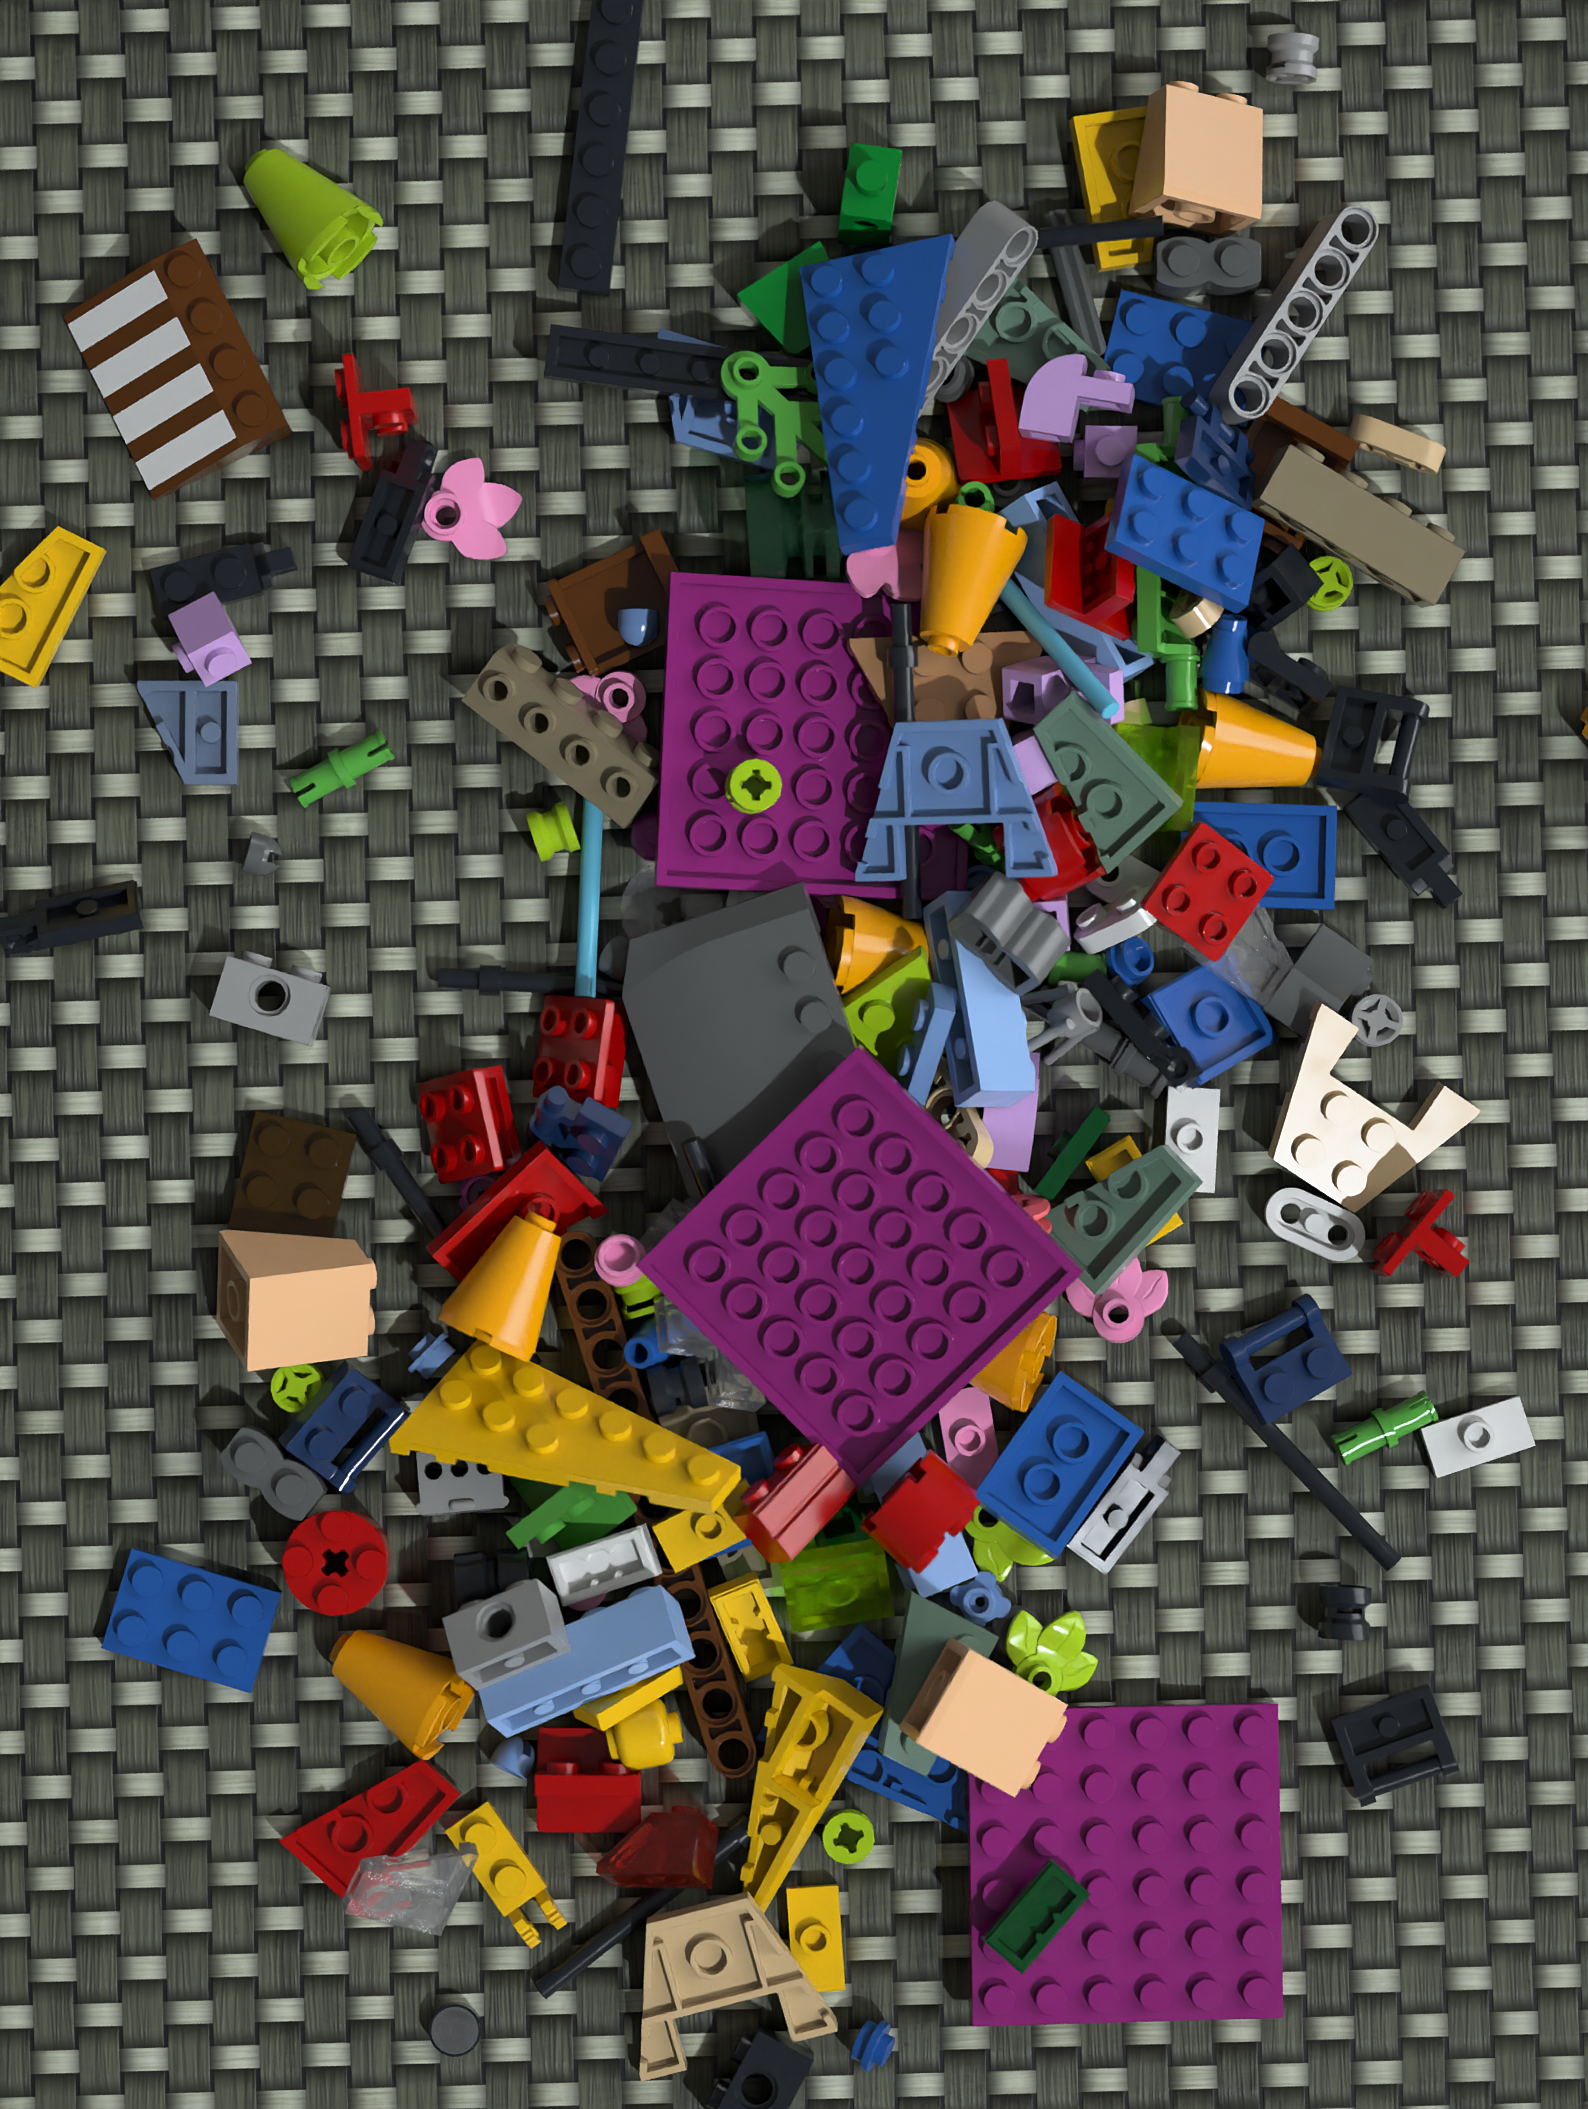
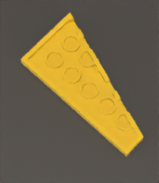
M477 1339L389 1439L390 1453L406 1456L409 1455L410 1450L435 1455L437 1462L455 1465L457 1459L485 1464L489 1472L566 1487H569L570 1481L596 1486V1493L616 1496L617 1491L620 1490L645 1495L650 1503L710 1515L715 1512L741 1480V1467L531 1361L526 1362L511 1356L480 1339Z

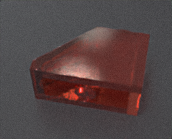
M673 1806L671 1813L652 1812L597 1862L596 1873L614 1887L712 1889L719 1827L702 1815V1810L691 1806Z

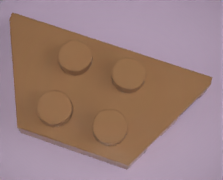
M1029 631L979 633L968 651L958 652L956 657H946L931 652L927 648L928 643L920 636H912V645L918 646L919 666L913 667L915 721L1003 718L1008 732L1013 720L1004 719L1002 668L1027 659L1040 657L1043 647ZM891 637L848 639L846 641L847 650L851 657H855L869 682L868 687L877 703L882 705L888 716V722L894 731L892 668H887L886 647L892 646Z

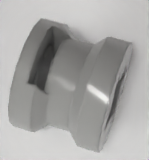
M1294 32L1275 33L1268 36L1267 49L1272 53V61L1266 68V80L1287 85H1304L1316 82L1317 68L1313 65V55L1319 49L1318 37L1311 34Z
M1374 994L1361 998L1352 1006L1348 1013V1021L1359 1028L1353 1037L1357 1042L1368 1047H1378L1390 1043L1399 1035L1403 1025V1015L1401 1008L1395 1000L1386 995Z

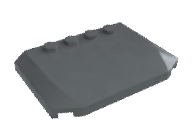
M805 881L632 938L629 941L622 1000L688 1195L697 1204L702 1200V1197L681 1147L683 1141L700 1136L719 1183L857 1048L819 934L821 929Z

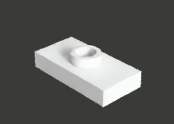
M1168 1086L1164 1145L1169 1146L1203 1181L1195 1192L1215 1193L1220 1089H1192L1186 1087L1185 1090L1179 1092L1174 1087Z
M1514 1396L1419 1428L1435 1478L1536 1446L1519 1396Z
M646 1523L546 1557L563 1607L663 1573Z

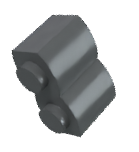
M1230 236L1217 239L1208 244L1203 240L1193 237H1173L1158 243L1153 253V292L1164 297L1176 299L1189 298L1205 291L1220 298H1240L1255 292L1261 281V243L1250 238Z
M995 871L979 882L947 922V927L956 940L973 955L984 960L995 978L1019 996H1023L1040 985L1071 944L1060 923L1053 916L1035 908L1024 892L1023 887L1016 880L1006 878L1004 874Z
M1322 924L1304 946L1261 1010L1306 1041L1312 1021L1309 1019L1316 1000L1345 1018L1338 1011L1349 995L1358 1000L1375 976V974L1368 970L1374 959Z
M247 1425L241 1427L219 1456L223 1466L230 1475L247 1486L260 1488L266 1501L277 1512L294 1520L302 1521L307 1518L329 1490V1486L322 1475L300 1459L289 1457L287 1451L275 1436L256 1426Z

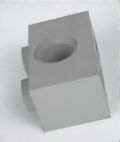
M245 950L242 951L240 959L227 956L209 1016L314 1047L331 991L330 987L320 984L322 974L292 965L290 974L270 969L273 959ZM268 983H280L286 994L284 1004L275 1011H265L259 1003L260 990Z
M537 1578L515 1582L499 1595L487 1600L468 1602L462 1605L458 1612L442 1618L456 1672L477 1691L572 1651L557 1596ZM509 1623H512L509 1632L499 1638L502 1629Z

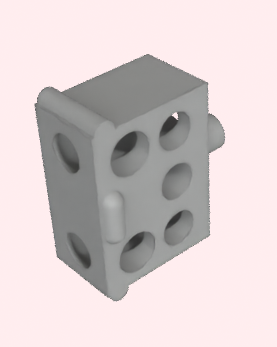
M416 1452L420 1503L416 1505L415 1509L422 1516L507 1509L511 1505V1500L505 1493L504 1474L491 1472L488 1475H482L479 1471L480 1463L465 1461L468 1464L467 1474L463 1477H456L453 1473L454 1465L437 1462L434 1454ZM435 1463L440 1464L442 1467L441 1476L435 1480L430 1479L427 1475L429 1466Z

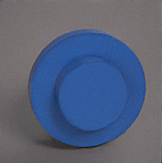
M1139 937L1128 938L1106 949V963L1113 978L1120 974L1132 987L1143 983L1153 970L1154 956L1152 950Z
M867 2020L863 2025L851 2052V2058L861 2063V2069L869 2072L875 2064L882 2067L886 2063L895 2043V2038L889 2035V2023L882 2020L877 2024Z

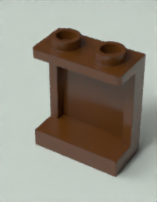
M1276 396L1269 409L1262 416L1255 418L1246 433L1248 446L1255 452V459L1249 465L1257 475L1255 487L1278 448L1290 444L1296 447L1297 443L1308 445L1325 457L1322 464L1339 474L1342 469H1346L1360 446V443L1278 396ZM1252 505L1251 513L1265 519L1260 549L1275 556L1293 543L1298 551L1300 550L1305 540L1304 536Z
M659 529L641 536L640 542L558 581L554 578L546 582L551 595L542 598L555 627L565 623L573 641L564 646L577 673L587 669L591 679L602 677L665 647L668 574L670 572H679ZM619 610H658L659 630L656 638L650 644L642 647L625 642L620 636L618 629Z

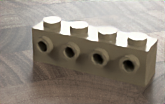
M1297 443L1296 447L1290 444L1278 448L1254 489L1252 502L1254 507L1418 607L1434 606L1466 552L1453 544L1455 540L1453 534L1433 523H1428L1426 527L1409 517L1412 510L1394 498L1385 496L1382 501L1366 491L1368 483L1356 474L1343 469L1339 474L1322 464L1325 457L1308 445Z
M509 643L495 652L461 701L625 829L639 818L658 792L660 752L646 742H637L623 731V724L613 714L605 710H597L582 698L583 694L575 684L564 678H556L541 666V659L530 649Z

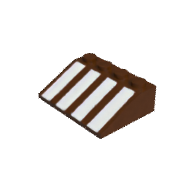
M197 238L150 260L63 315L154 501L293 434Z

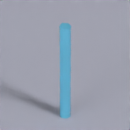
M1009 578L999 598L1104 719L1113 717L1119 711L1120 704L1011 578Z
M584 797L575 997L595 998L603 812Z

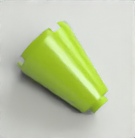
M274 148L269 151L262 149L248 160L245 166L244 185L296 276L308 289L319 290L325 288L319 280L331 274L339 281L359 265L374 247L378 238L373 234L372 230L375 223L382 227L383 219L371 205L280 148Z

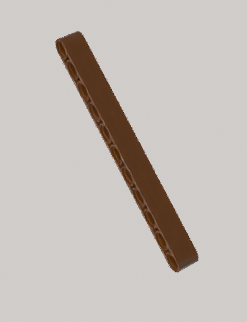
M584 1231L568 1232L560 1236L562 1239L555 1269L594 1393L610 1401L611 1395L615 1390L622 1388L631 1390L638 1399V1409L635 1414L657 1424L640 1369L631 1366L624 1356V1348L630 1337L625 1321H623L620 1313L621 1308L616 1292H614L612 1285L601 1279L595 1267V1253L600 1244L590 1233ZM573 1239L583 1240L591 1249L590 1262L582 1269L571 1268L564 1260V1248ZM588 1289L599 1290L607 1300L605 1313L596 1319L586 1317L579 1308L580 1296ZM609 1338L615 1340L622 1348V1360L615 1368L603 1367L595 1358V1347L602 1339ZM626 1492L637 1506V1511L633 1513L636 1526L646 1523L657 1554L659 1540L652 1528V1523L680 1509L669 1507L666 1514L654 1517L644 1511L641 1504L642 1495ZM658 1558L663 1573L653 1577L655 1587L661 1585L671 1596L680 1589L689 1588L698 1593L701 1598V1609L699 1612L692 1616L683 1615L690 1641L692 1642L699 1638L710 1640L717 1649V1658L709 1665L701 1666L690 1659L680 1663L714 1769L722 1776L729 1778L741 1777L747 1774L754 1766L758 1754V1744L719 1619L707 1592L709 1587L701 1562H697L675 1573L672 1566L665 1565ZM720 1688L730 1694L733 1700V1707L728 1713L715 1715L706 1709L704 1695L711 1689ZM727 1739H739L746 1744L749 1757L745 1762L739 1765H731L722 1759L719 1747Z

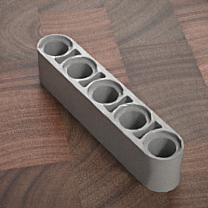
M999 201L987 202L980 207L955 242L953 258L949 260L945 279L947 284L944 303L940 304L935 330L937 339L923 409L919 410L918 419L1032 255L1037 245L1038 231Z
M1353 205L1325 216L1317 224L1211 389L1209 399L1221 409L1222 419L1228 425H1236L1260 417L1273 403L1376 242L1379 225L1376 217L1369 209ZM1342 222L1347 223L1351 228V243L1347 242L1342 235ZM1316 263L1320 264L1325 271L1326 282L1324 285L1316 278ZM1289 304L1293 305L1298 311V327L1288 317ZM1262 346L1267 347L1272 354L1273 364L1271 369L1262 361ZM1236 387L1245 395L1246 406L1244 410L1240 409L1235 403L1234 391Z

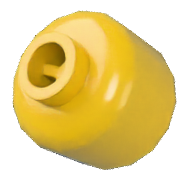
M659 1698L605 1730L612 1761H621L630 1771L671 1763L675 1756L674 1744L684 1742L678 1711L668 1713L665 1704Z

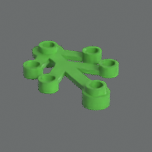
M739 351L730 355L724 361L720 370L721 385L727 395L736 401L738 433L733 442V450L737 457L748 462L755 461L762 456L767 445V437L764 431L758 427V404L761 405L773 417L776 469L771 478V486L778 495L793 497L799 493L805 481V472L797 464L796 439L829 469L824 434L813 425H822L819 402L788 401L776 389L806 388L810 393L818 395L816 381L811 375L814 372L813 361L809 363L807 368L769 366L766 360L757 353ZM747 369L755 374L756 379L751 381L745 380L739 375L738 370ZM745 437L753 438L758 443L759 448L755 450L747 449L742 444L741 439ZM789 473L794 476L797 484L792 486L786 485L781 481L779 475Z

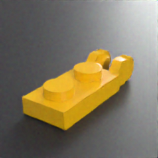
M489 1799L445 1830L504 1917L508 1915L517 1932L531 1949L541 1942L539 1933L533 1923L528 1921L519 1908L529 1899L535 1897L543 1910L545 1918L557 1930L567 1924L565 1916L546 1889L548 1884Z

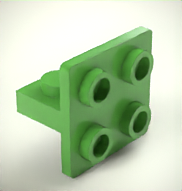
M511 1476V1484L533 1512L506 1532V1535L518 1550L534 1537L537 1538L541 1545L553 1537L564 1551L602 1538L636 1512L637 1506L625 1491L618 1490L616 1496L596 1493V1486L570 1481L569 1487Z

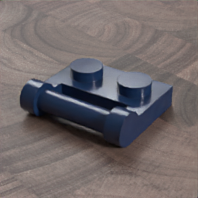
M1308 1293L1294 1299L1291 1302V1308L1240 1338L1231 1336L1219 1343V1350L1261 1426L1273 1422L1353 1374L1324 1324L1318 1304ZM1302 1326L1308 1339L1257 1369H1253L1249 1362L1250 1355Z
M344 1360L279 1437L278 1441L285 1449L348 1496L358 1484L355 1480L356 1477L412 1412ZM377 1407L383 1410V1415L341 1465L335 1464L332 1460Z

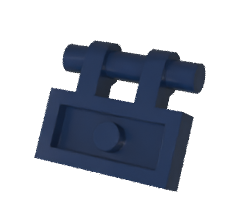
M1194 390L1188 391L1180 400V405L1188 413V418L1181 420L1174 461L1178 464L1181 471L1187 474L1199 487L1251 512L1257 475L1249 467L1255 459V452L1248 446L1247 436L1237 426H1229L1222 419L1221 409L1211 399H1203Z
M553 1086L539 1097L535 1107L536 1113L530 1117L526 1127L527 1142L530 1147H533L539 1140L545 1146L550 1143L557 1145L561 1148L557 1157L567 1162V1165L574 1172L603 1182L633 1122L590 1097H587L582 1105L569 1098L567 1091L563 1087Z

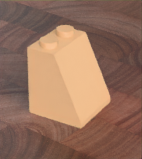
M1171 81L1149 95L1128 215L1139 218L1163 215L1164 224L1218 238L1228 237L1258 221L1261 217L1263 109L1246 105L1247 100L1239 95L1221 93L1215 97L1199 93V87L1195 84L1184 81Z
M239 1230L219 1231L216 1323L247 1372L367 1356L368 1335H373L375 1331V1318L370 1305V1289L376 1288L377 1272L372 1258L366 1257L355 1240Z
M950 1637L898 1729L916 1743L1016 1797L1020 1788L1026 1790L1034 1781L1041 1764L1037 1761V1758L1046 1742L1052 1744L1061 1734L1067 1720V1716L1063 1715L1068 1705Z

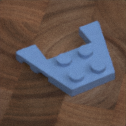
M1003 718L895 723L879 783L881 790L874 816L869 820L865 835L868 839L862 861L858 862L855 882L907 879L904 825L1002 822L1004 824L1006 878L1052 877L1058 875L1055 859Z

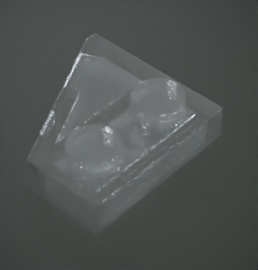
M1259 903L1219 961L1209 960L1183 939L1177 946L1259 1007L1267 1005L1294 965L1283 942H1280L1274 934L1273 923L1265 907L1260 906Z
M471 1842L459 1843V1851L432 1856H429L427 1849L408 1851L397 1857L383 1855L361 1859L342 1899L344 1913L441 1936L479 1857L476 1844Z

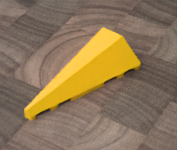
M782 1663L774 1668L771 1681H775L772 1705L766 1712L764 1726L768 1727L764 1756L758 1761L747 1836L751 1837L748 1859L742 1866L740 1880L744 1881L742 1893L748 1891L763 1913H765L884 1711L882 1706L843 1679Z

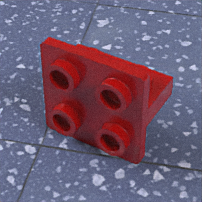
M353 353L342 354L344 368L334 369L338 400H341L343 408L349 409L350 420L341 421L344 451L348 453L349 459H356L362 471L372 470L368 430L377 429L378 436H395L407 433V425L419 424L417 403L409 387L363 393L361 369Z
M1007 358L986 360L987 381L978 382V390L968 391L962 398L954 402H946L959 484L964 486L966 483L973 481L990 483L1060 474L1062 464L1058 443L1022 437L1018 429L1027 386L1011 385Z
M1112 511L1088 527L1082 526L1059 514L1053 515L1047 520L1045 605L1119 640L1125 641L1132 636L1135 592L1134 563L1104 549Z
M1198 821L1142 899L1140 907L1157 920L1154 925L1183 939L1206 958L1217 962L1271 886L1274 877L1207 824Z
M547 995L545 997L544 1009L540 1016L541 1032L537 1061L533 1068V1097L539 1098L551 1087L560 1086L567 1091L569 1098L578 1103L584 1104L587 1097H590L605 1107L618 1108L630 1022L624 1004L595 998Z
M502 1065L482 1069L480 1067L419 1083V1108L422 1117L426 1121L431 1144V1162L437 1171L440 1184L508 1170L522 1157Z
M1436 1189L1434 1192L1429 1190L1427 1193L1422 1191L1404 1213L1410 1219L1400 1233L1398 1231L1394 1233L1390 1231L1371 1253L1377 1261L1370 1270L1378 1276L1389 1277L1412 1250L1443 1277L1457 1278L1470 1262L1461 1254V1251L1466 1246L1443 1227L1430 1229L1431 1225L1449 1205L1455 1195L1448 1189Z
M540 1727L537 1741V1771L535 1773L537 1830L539 1832L632 1833L641 1824L642 1770L630 1771L621 1761H612L606 1731H601L595 1727Z

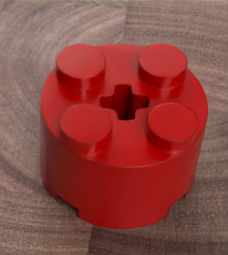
M1060 781L1031 795L1058 870V875L1052 877H1018L1019 884L1023 887L1031 902H1035L1040 898L1048 901L1062 897L1106 874L1099 859L1097 846L1090 832H1085L1078 818L1080 812L1071 795L1067 796L1062 791L1066 785H1061ZM1001 822L1000 826L993 829V837L997 847L1005 855L1004 824Z
M929 1449L924 1458H918L881 1498L883 1506L876 1513L871 1510L860 1524V1528L906 1570L911 1568L919 1575L938 1555L939 1550L937 1549L946 1539L944 1534L947 1532L953 1538L956 1537L974 1517L973 1511L981 1501L976 1497L977 1491L933 1450Z
M349 1508L322 1510L304 1520L288 1539L282 1559L285 1580L296 1599L315 1612L329 1616L353 1613L370 1603L382 1591L388 1581L391 1570V1550L388 1537L382 1527L363 1512ZM328 1549L335 1554L341 1550L348 1553L349 1558L345 1561V1566L349 1571L346 1574L340 1569L332 1573L326 1565L330 1561V1557L326 1553Z

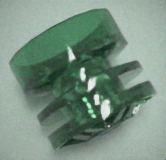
M829 469L819 470L820 493L808 494L807 472L804 471V484L799 493L793 497H782L773 490L771 486L773 473L744 475L751 577L786 579L789 558L799 557L805 579L814 580L813 556H824L826 578H840V564L843 552L839 545Z

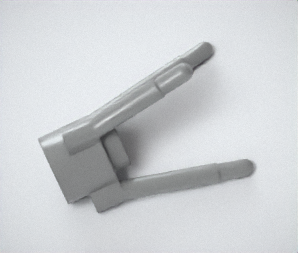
M1068 982L1056 989L1030 992L1019 996L1021 1006L1055 1001L1047 1013L1050 1028L1027 1041L1030 1053L1057 1037L1066 1036L1062 1042L1044 1057L1046 1065H1050L1062 1057L1086 1036L1100 1030L1103 1017L1101 1006L1088 989L1081 988L1075 990L1074 985Z

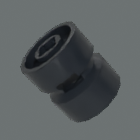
M516 1547L498 1549L493 1558H489L484 1551L455 1553L454 1577L458 1610L468 1602L487 1600L499 1595L515 1582L532 1580L528 1547H521L519 1550Z

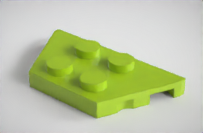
M919 945L878 973L860 988L842 998L857 1047L861 1044L897 1082L900 1079V1075H897V1062L903 1044L911 1045L915 1033L911 1029L915 1004L918 999H926L932 982L928 968L927 953L922 945ZM945 1045L941 1055L946 1052Z

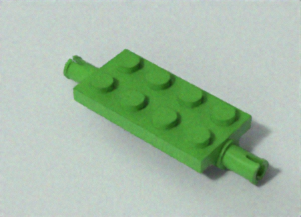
M1183 396L1167 397L1162 399L1164 444H1136V455L1193 483V480L1182 472L1174 461L1181 420L1188 418V413L1180 405V400ZM1134 564L1137 615L1132 620V637L1134 643L1138 646V653L1158 659L1161 664L1166 665L1165 710L1175 712L1198 710L1197 664L1202 662L1200 647L1195 645V637L1185 638L1169 618V613L1181 586Z

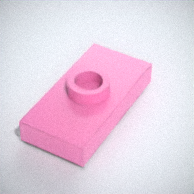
M972 1386L960 1390L938 1413L947 1464L976 1490L999 1457L989 1395Z

